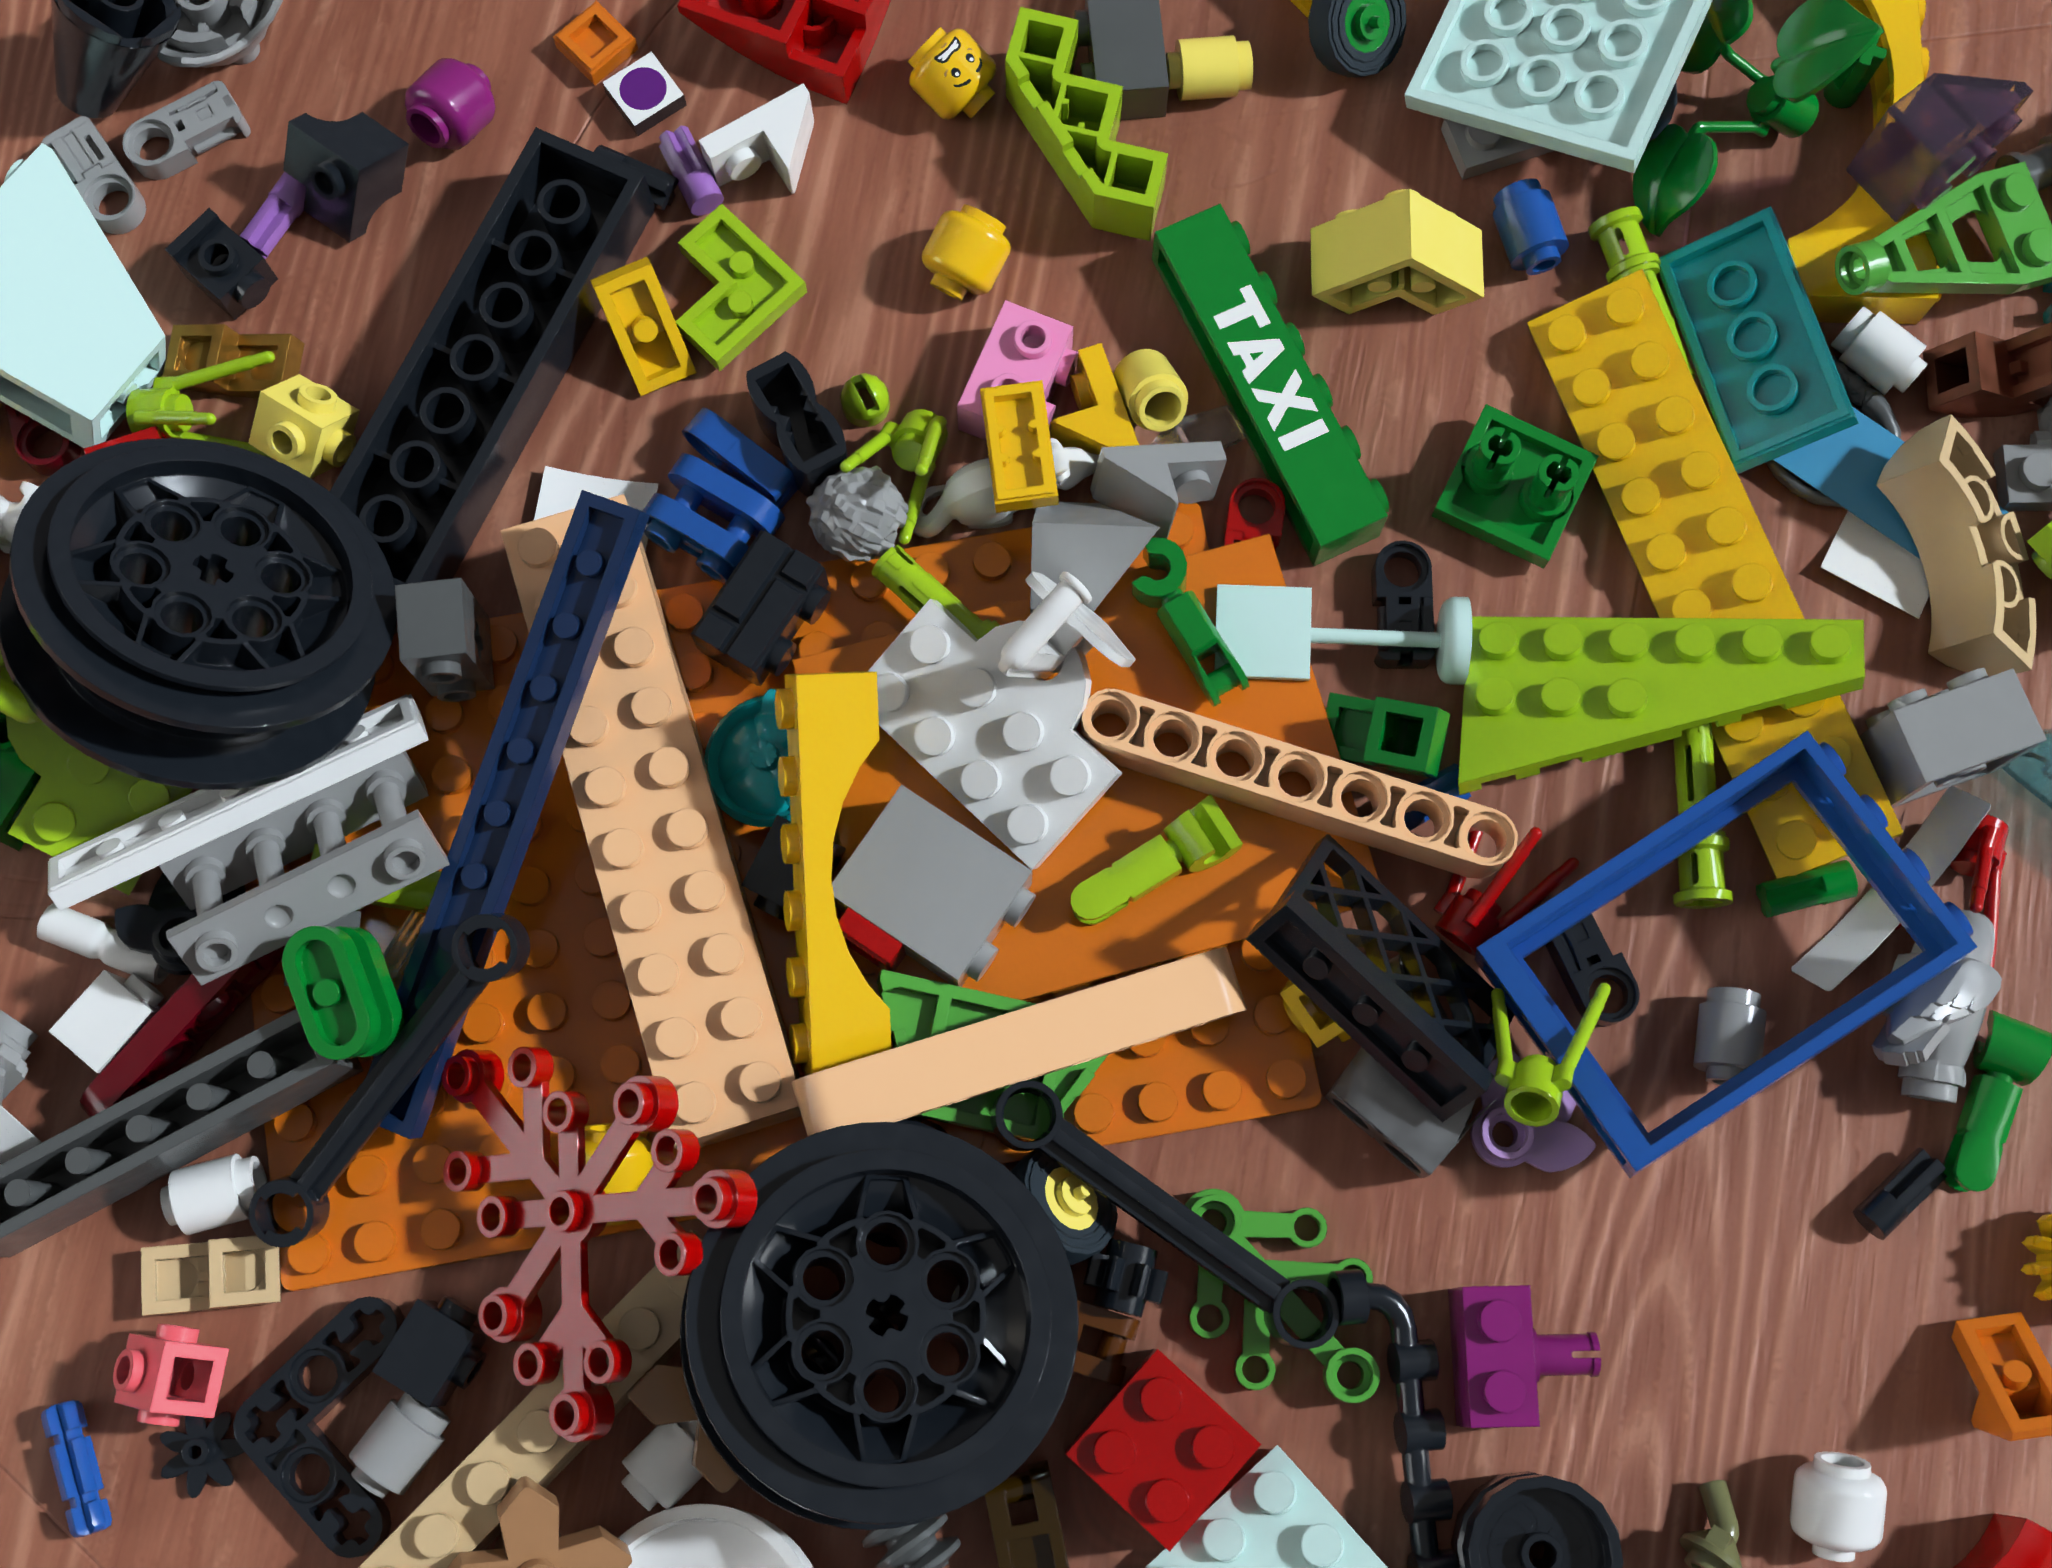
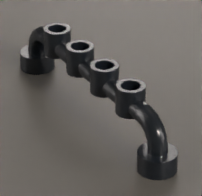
M1360 1269L1331 1271L1328 1276L1327 1288L1333 1293L1339 1306L1340 1318L1338 1326L1366 1324L1369 1319L1370 1310L1382 1313L1389 1324L1391 1343H1389L1387 1348V1365L1393 1383H1395L1398 1411L1394 1416L1393 1428L1396 1445L1400 1453H1402L1404 1482L1400 1488V1502L1403 1516L1409 1525L1411 1552L1407 1557V1568H1459L1458 1559L1451 1548L1438 1549L1436 1522L1451 1520L1453 1515V1497L1449 1483L1445 1478H1431L1429 1451L1443 1450L1446 1445V1427L1441 1411L1438 1408L1425 1409L1422 1382L1437 1380L1439 1375V1356L1435 1343L1431 1339L1418 1340L1417 1326L1412 1309L1400 1293L1384 1284L1367 1282Z

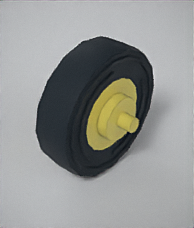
M1038 1149L1026 1154L1010 1171L1026 1186L1046 1212L1064 1246L1070 1265L1082 1262L1094 1254L1100 1253L1114 1236L1118 1218L1116 1205Z

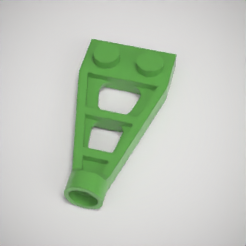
M2024 161L1978 173L1874 239L1844 246L1836 256L1835 274L1841 288L1850 295H1859L1866 292L2012 294L2052 283V223ZM1967 213H1975L1995 262L1968 261L1952 223ZM1925 232L1940 268L1918 271L1905 240Z

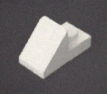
M803 83L699 140L703 158L718 187L731 180L739 181L750 177L760 168L762 163L770 160L791 194L795 193L814 126L809 91Z

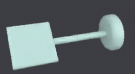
M1217 584L1216 629L1241 666L1247 679L1309 681L1311 643L1436 648V667L1441 681L1450 685H1464L1466 683L1472 650V609L1469 597H1450L1443 602L1439 611L1436 632L1311 628L1312 588ZM1215 652L1214 670L1224 665L1217 652Z

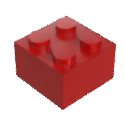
M1153 1349L1064 1452L1170 1552L1262 1444L1159 1349Z

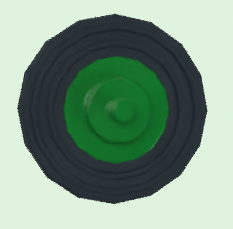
M1312 0L1308 17L1309 38L1317 59L1329 71L1346 77L1358 78L1374 75L1382 71L1392 63L1402 46L1407 26L1406 4L1404 0Z

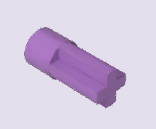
M680 125L674 132L666 130L659 136L661 141L659 148L673 176L678 178L679 189L691 213L696 216L711 213L723 203L724 197L689 128Z
M284 172L268 193V198L240 234V237L265 260L293 221L304 211L306 186Z

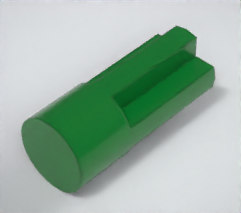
M1879 38L1848 69L1824 87V97L1830 105L1844 109L1856 103L1887 55V49L1877 46Z
M1847 860L1826 864L1795 876H1786L1756 885V895L1761 901V911L1766 918L1819 904L1834 903L1856 897L1858 894L1856 874Z

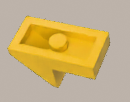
M648 257L590 280L640 396L697 373Z
M1102 343L1078 350L1077 373L1070 375V384L1080 411L1053 419L1051 421L1050 438L1057 439L1063 448H1082L1089 453L1097 455L1100 454L1101 447L1139 445Z

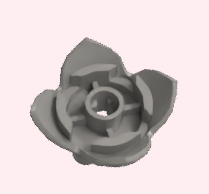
M175 0L177 8L181 6V18L174 35L157 57L159 60L174 67L209 68L230 65L232 63L239 65L248 64L259 55L260 42L265 38L268 26L274 20L283 0Z

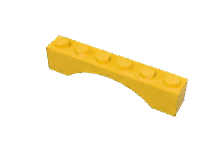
M877 672L785 674V689H777L775 693L778 729H787L788 756H781L778 760V785L781 797H790L791 823L782 824L781 853L784 864H793L794 890L784 892L783 911L787 931H795L796 957L787 958L786 980L790 998L798 997L799 1023L790 1024L789 1049L792 1063L801 1064V1071L806 1076L891 1049L890 1008L868 985L849 953L836 915L831 879L833 841L844 799L860 766L879 741Z

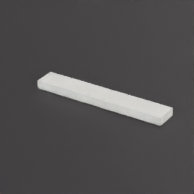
M411 694L403 695L364 713L353 732L337 750L301 773L280 781L254 787L222 790L200 789L50 858L48 861V895L59 911L67 909L424 743L429 739L421 711Z

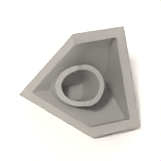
M1059 502V505L1038 507L1032 521L1031 572L1041 573L1056 584L1060 582L1059 575L1063 571L1069 572L1090 592L1092 601L1084 605L1094 612L1160 527L1101 503ZM1032 588L1030 613L1043 601Z

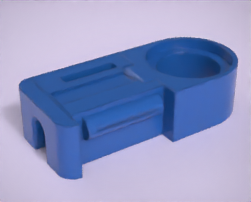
M703 407L682 430L685 439L703 457L727 475L734 477L739 482L766 497L780 510L798 490L794 475L789 468L710 409Z

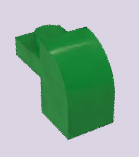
M1329 693L1326 713L1341 760L1384 768L1398 773L1437 778L1450 713L1438 707L1377 696L1375 700Z

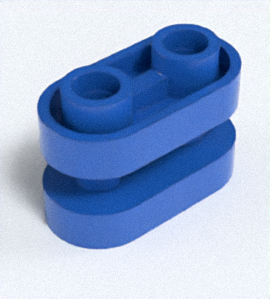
M687 453L681 454L667 475L671 483L679 489L675 498L672 499L666 495L654 493L643 509V512L650 515L644 534L653 543L671 553H675L679 547L698 558L696 565L707 575L721 583L727 581L748 550L749 546L746 543L752 535L756 537L761 530H765L774 536L785 521V516L781 510L766 497L700 458ZM702 505L730 523L726 529H723L696 513V510Z

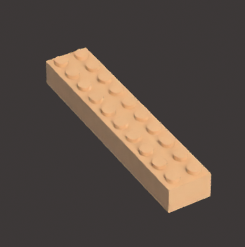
M624 494L608 498L629 506ZM575 508L500 530L528 632L531 630ZM641 539L564 748L563 757L652 1076H662L669 1079L678 1094L679 1106L677 1116L668 1129H688L692 1131L699 1141L700 1148L802 1116L792 1086V1081L800 1077L796 1064L792 1063L785 1025L745 889L741 886L742 879L721 808L717 805L704 760L705 753Z

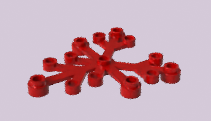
M519 1047L512 1052L509 1058V1079L516 1087L523 1088V1121L500 1093L504 1082V1068L499 1056L490 1050L465 1049L449 1058L445 1063L442 1072L444 1089L461 1103H473L510 1153L484 1156L479 1151L452 1152L447 1157L443 1168L444 1181L447 1187L454 1192H470L482 1189L486 1183L531 1179L545 1198L518 1201L513 1196H489L480 1203L477 1211V1224L480 1232L488 1238L511 1237L519 1229L546 1227L509 1286L495 1289L481 1302L478 1312L480 1327L486 1335L500 1343L527 1341L533 1338L538 1332L542 1321V1305L537 1293L561 1257L562 1306L539 1342L525 1343L517 1349L513 1359V1370L517 1380L522 1385L549 1384L558 1376L560 1361L563 1358L564 1389L551 1402L549 1408L551 1427L556 1434L572 1443L601 1439L610 1431L615 1417L613 1398L608 1389L602 1384L623 1381L630 1373L632 1355L628 1345L623 1340L613 1337L589 1305L588 1241L598 1236L606 1227L607 1222L638 1220L656 1243L654 1260L658 1270L668 1277L691 1275L692 1270L702 1263L703 1246L698 1236L692 1232H686L674 1217L696 1216L708 1227L716 1229L742 1227L752 1219L756 1211L758 1201L756 1185L750 1175L743 1170L715 1169L704 1174L694 1186L674 1188L682 1174L692 1170L697 1164L700 1155V1145L692 1131L688 1129H668L677 1116L679 1101L676 1088L665 1077L638 1075L630 1078L617 1089L613 1099V1111L616 1118L586 1164L585 1126L588 1122L590 1111L588 1101L582 1093L577 1091H554L549 1094V1081L553 1075L554 1062L547 1049L542 1047ZM567 1107V1115L565 1117V1108ZM550 1131L558 1133L559 1168L551 1159ZM658 1132L651 1145V1157L654 1165L637 1191L606 1194L604 1191L605 1187L640 1133ZM675 1143H676V1145H677V1156H676V1158L674 1157V1145H675ZM678 1246H679L680 1252H681V1256H680V1261H679V1262H678V1259H677V1248H678ZM607 1355L609 1358V1367H607L606 1363Z

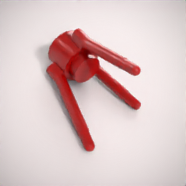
M1986 814L1962 850L1952 861L1950 867L1960 874L1973 877L1969 909L1973 913H1979L1984 906L1983 915L1994 925L1995 943L1990 964L1994 968L2001 876L2007 855L2004 847L2009 827L2004 821ZM1900 923L1894 930L1901 928L1902 924Z
M1533 827L1483 893L1474 888H1469L1464 896L1460 895L1467 877L1455 873L1452 874L1446 892L1433 908L1441 915V918L1434 927L1442 936L1458 948L1475 956L1478 946L1524 917L1579 867V860L1574 857L1569 858L1497 920L1496 917L1502 909L1495 901L1542 837V830L1538 827ZM1472 831L1469 833L1468 843L1474 853H1477L1483 831Z

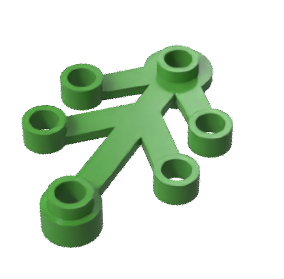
M1220 1189L1202 1190L1194 1194L1185 1204V1206L1200 1217L1209 1210L1219 1212L1225 1220V1227L1222 1231L1224 1234L1288 1280L1310 1279L1318 1281L1327 1287L1328 1276L1331 1271H1340L1346 1266H1354L1363 1272L1367 1282L1373 1283V1274L1370 1267L1360 1259L1348 1258L1337 1264L1265 1260L1246 1239L1288 1238L1298 1248H1313L1319 1245L1327 1234V1223L1324 1216L1313 1208H1301L1293 1213L1244 1211L1238 1199ZM1309 1216L1317 1223L1318 1232L1312 1241L1301 1240L1296 1235L1294 1224L1298 1217ZM1199 1265L1197 1302L1194 1303L1189 1311L1188 1321L1190 1328L1197 1336L1204 1339H1213L1221 1336L1227 1330L1230 1323V1314L1225 1304L1222 1303L1223 1282ZM1293 1290L1285 1296L1280 1309V1317L1299 1339L1313 1335L1320 1328V1320ZM1244 1298L1242 1353L1236 1358L1233 1371L1237 1382L1242 1387L1249 1390H1262L1272 1383L1276 1373L1275 1363L1269 1355L1270 1333L1264 1321V1312ZM1205 1305L1216 1307L1221 1314V1324L1212 1332L1204 1331L1197 1323V1313ZM1334 1336L1322 1346L1308 1349L1324 1366V1385L1327 1391L1337 1400L1347 1403H1360L1369 1399L1377 1390L1380 1381V1371L1377 1362L1368 1352L1354 1347L1344 1348ZM1251 1356L1261 1358L1266 1364V1375L1258 1383L1249 1382L1243 1375V1363ZM1348 1361L1356 1364L1361 1372L1359 1383L1351 1389L1343 1387L1337 1378L1339 1367Z

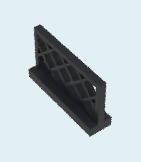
M1326 834L1315 844L1270 913L1253 927L1246 940L1443 1123L1487 1092L1494 1077L1488 1070L1497 1051L1491 998L1494 988L1334 838ZM1324 862L1341 877L1345 889L1331 887ZM1309 902H1316L1318 910L1315 909ZM1337 905L1351 907L1358 929L1345 928L1343 926ZM1373 911H1377L1389 922L1392 934L1379 932ZM1357 947H1364L1366 955ZM1385 950L1399 952L1406 975L1392 972ZM1420 955H1424L1436 966L1440 979L1427 977ZM1405 992H1412L1414 1000ZM1434 995L1446 996L1454 1020L1441 1018ZM1468 999H1471L1491 1017L1488 1024L1475 1022ZM1507 1007L1508 1021L1510 1025L1514 1015ZM1453 1037H1460L1462 1045Z

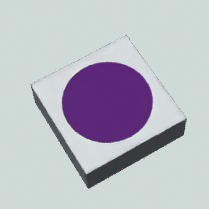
M652 51L602 82L605 93L637 136L687 106L684 94Z

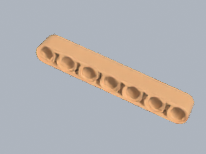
M1110 688L1097 691L1088 698L1086 708L1082 713L1080 734L1112 764L1199 792L1211 794L1224 800L1461 876L1475 879L1491 876L1509 860L1517 847L1518 834L1514 823L1506 814L1496 809L1126 691ZM1111 713L1121 717L1126 723L1127 729L1118 736L1107 737L1098 733L1093 727L1092 722L1099 715ZM1164 733H1176L1186 741L1188 751L1176 757L1166 756L1155 747L1154 740ZM1227 752L1238 753L1248 762L1250 771L1239 777L1228 776L1219 769L1216 758ZM1286 772H1298L1309 781L1311 792L1302 797L1291 796L1280 787L1278 777ZM1350 791L1366 795L1372 804V814L1365 817H1357L1348 813L1343 807L1341 795ZM1419 811L1428 815L1435 828L1434 835L1418 837L1411 833L1404 821L1405 813ZM1483 831L1490 835L1495 841L1497 848L1496 856L1487 858L1474 853L1468 843V832Z
M1221 947L825 1069L792 1081V1086L808 1136L835 1127L857 1123H895L999 1090L1021 1081H1027L1243 1012L1247 1010L1227 947Z

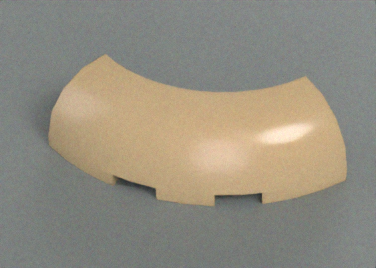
M1950 414L1922 428L1902 444L1884 466L1876 486L1888 498L1901 516L1912 536L1923 564L1931 603V637L1928 654L1946 666L1964 672H1970L1979 668H1985L1988 676L2014 668L2016 674L2032 670L2037 626L2035 598L2030 597L2024 599L2018 563L2029 560L2023 536L2014 511L2002 514L1995 496L1986 481L1996 475L1992 466L1969 433Z

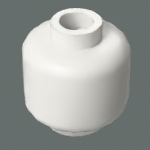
M1817 1452L1814 1454L1813 1461L1804 1463L1794 1473L1790 1510L1791 1527L1795 1534L1812 1544V1553L1816 1556L1836 1562L1854 1561L1855 1552L1872 1550L1882 1541L1887 1501L1886 1486L1879 1476L1871 1472V1464L1865 1459L1840 1452Z

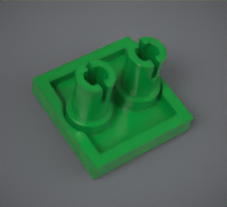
M1486 404L1431 516L1544 569L1552 556L1599 456Z

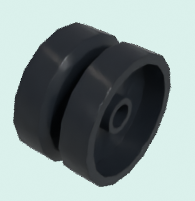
M1529 1471L1498 1475L1476 1488L1457 1514L1451 1540V1547L1458 1559L1459 1568H1623L1624 1563L1619 1532L1601 1502L1578 1484ZM1535 1542L1544 1544L1543 1558H1533L1532 1565L1529 1559L1531 1546Z

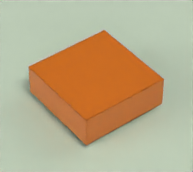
M595 1L553 36L556 48L595 86L639 50L636 38L598 1Z

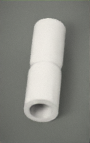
M54 903L49 905L40 917L37 925V937L41 940L90 959H100L104 964L128 974L136 973L144 980L156 985L161 984L169 975V973L158 966L152 954L130 950L118 937L116 929L111 928L106 922L70 908L59 911Z

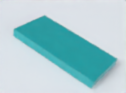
M1771 206L1659 257L1661 261L1659 273L1720 437L1737 474L1859 424L1778 219Z

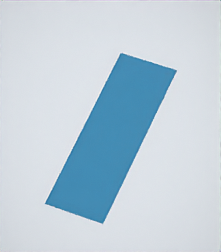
M1852 407L1859 424L1773 459L1921 559L1912 536L1901 516L1888 498L1876 486L1886 463L1898 448L1905 443L1878 423ZM1999 506L2002 514L2009 513L2007 510Z

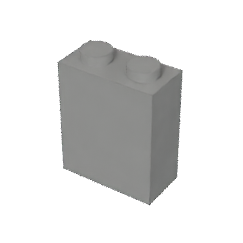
M902 784L832 882L836 908L844 913L848 907L901 942L906 955L951 985L962 987L968 977L977 982L982 978L999 951V948L991 943L1005 923L1014 928L1019 924L1036 897L1034 893L1028 890L1032 885V870Z

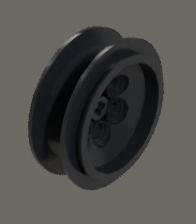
M178 438L144 439L124 442L98 449L61 467L36 489L22 509L14 529L10 548L9 575L4 584L0 600V652L11 680L24 695L31 710L64 741L104 765L137 778L182 788L222 790L260 786L301 773L321 762L341 746L361 721L371 698L375 674L385 660L396 629L395 584L382 550L362 521L330 491L297 470L264 455L217 442Z
M867 1122L839 1126L812 1134L790 1144L769 1157L749 1174L756 1185L758 1195L757 1207L752 1219L746 1225L738 1228H708L702 1240L703 1261L689 1275L682 1302L680 1357L684 1381L697 1419L715 1451L743 1482L769 1502L804 1519L842 1529L882 1530L914 1525L959 1509L984 1496L1014 1473L1041 1443L1059 1412L1073 1374L1078 1346L1079 1318L1077 1294L1064 1246L1053 1223L1038 1200L1003 1164L966 1141L931 1128L894 1122ZM876 1232L887 1233L892 1236L899 1245V1261L895 1264L883 1265L871 1259L865 1244L867 1236ZM813 1266H823L830 1269L836 1275L839 1282L838 1295L830 1300H819L812 1297L806 1291L803 1284L804 1271ZM936 1268L945 1269L956 1277L960 1287L957 1301L951 1303L942 1302L934 1298L927 1286V1275L930 1270ZM882 1305H885L894 1311L895 1315L890 1322L897 1325L898 1330L889 1328L882 1336H879L869 1328L874 1318L866 1315V1310L875 1313ZM823 1338L834 1346L838 1355L837 1366L834 1372L816 1374L806 1367L801 1356L802 1345L806 1340ZM944 1340L950 1342L956 1348L960 1364L955 1375L944 1376L936 1373L930 1367L926 1353L930 1341ZM882 1375L894 1382L899 1395L894 1411L884 1413L876 1411L869 1406L863 1391L865 1381L869 1376Z

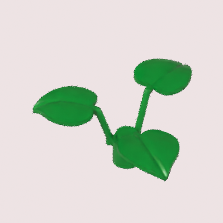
M1713 0L1681 71L1686 74L1702 73L1708 70L1721 54L1727 62L1754 82L1746 99L1750 115L1754 120L1698 121L1691 126L1688 132L1677 124H1668L1657 138L1648 142L1633 174L1632 185L1635 206L1640 208L1643 216L1642 222L1651 234L1660 237L1668 225L1689 210L1710 185L1718 166V150L1716 143L1711 137L1705 135L1706 133H1754L1760 137H1765L1771 128L1788 138H1796L1803 135L1814 124L1819 112V101L1815 93L1836 79L1866 52L1884 33L1883 28L1864 16L1845 0H1807L1791 14L1782 26L1776 42L1780 57L1772 61L1770 68L1774 75L1768 77L1739 56L1730 46L1751 25L1753 20L1752 0Z

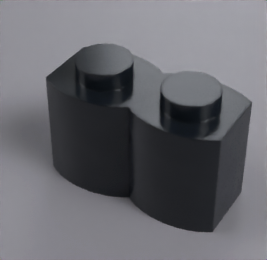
M785 351L747 371V386L761 430L774 445L781 449L785 466L792 471L797 489L808 497L812 496L817 486L822 485L827 476L835 475L841 471L840 464L848 458L844 434L839 423L825 407L817 402L814 384L808 371L797 358Z

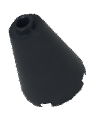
M51 0L56 92L60 101L74 113L88 118H105L112 115L174 35L181 18V6L177 8L175 0Z

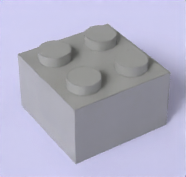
M1985 668L1967 672L1947 682L1948 689L1928 696L1926 689L1910 692L1887 704L1888 710L1865 720L1868 730L1859 737L1892 808L1948 789L1950 786H1956L1993 773L2047 740L2014 668L1990 677Z

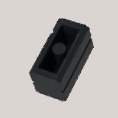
M761 530L691 632L697 649L723 666L729 667L733 672L756 686L761 687L769 673L776 677L779 676L786 669L796 651L797 645L791 640L803 622L806 621L811 625L820 618L830 600L831 592L826 590L829 585L826 570L817 561L797 549H792L788 544L765 530Z

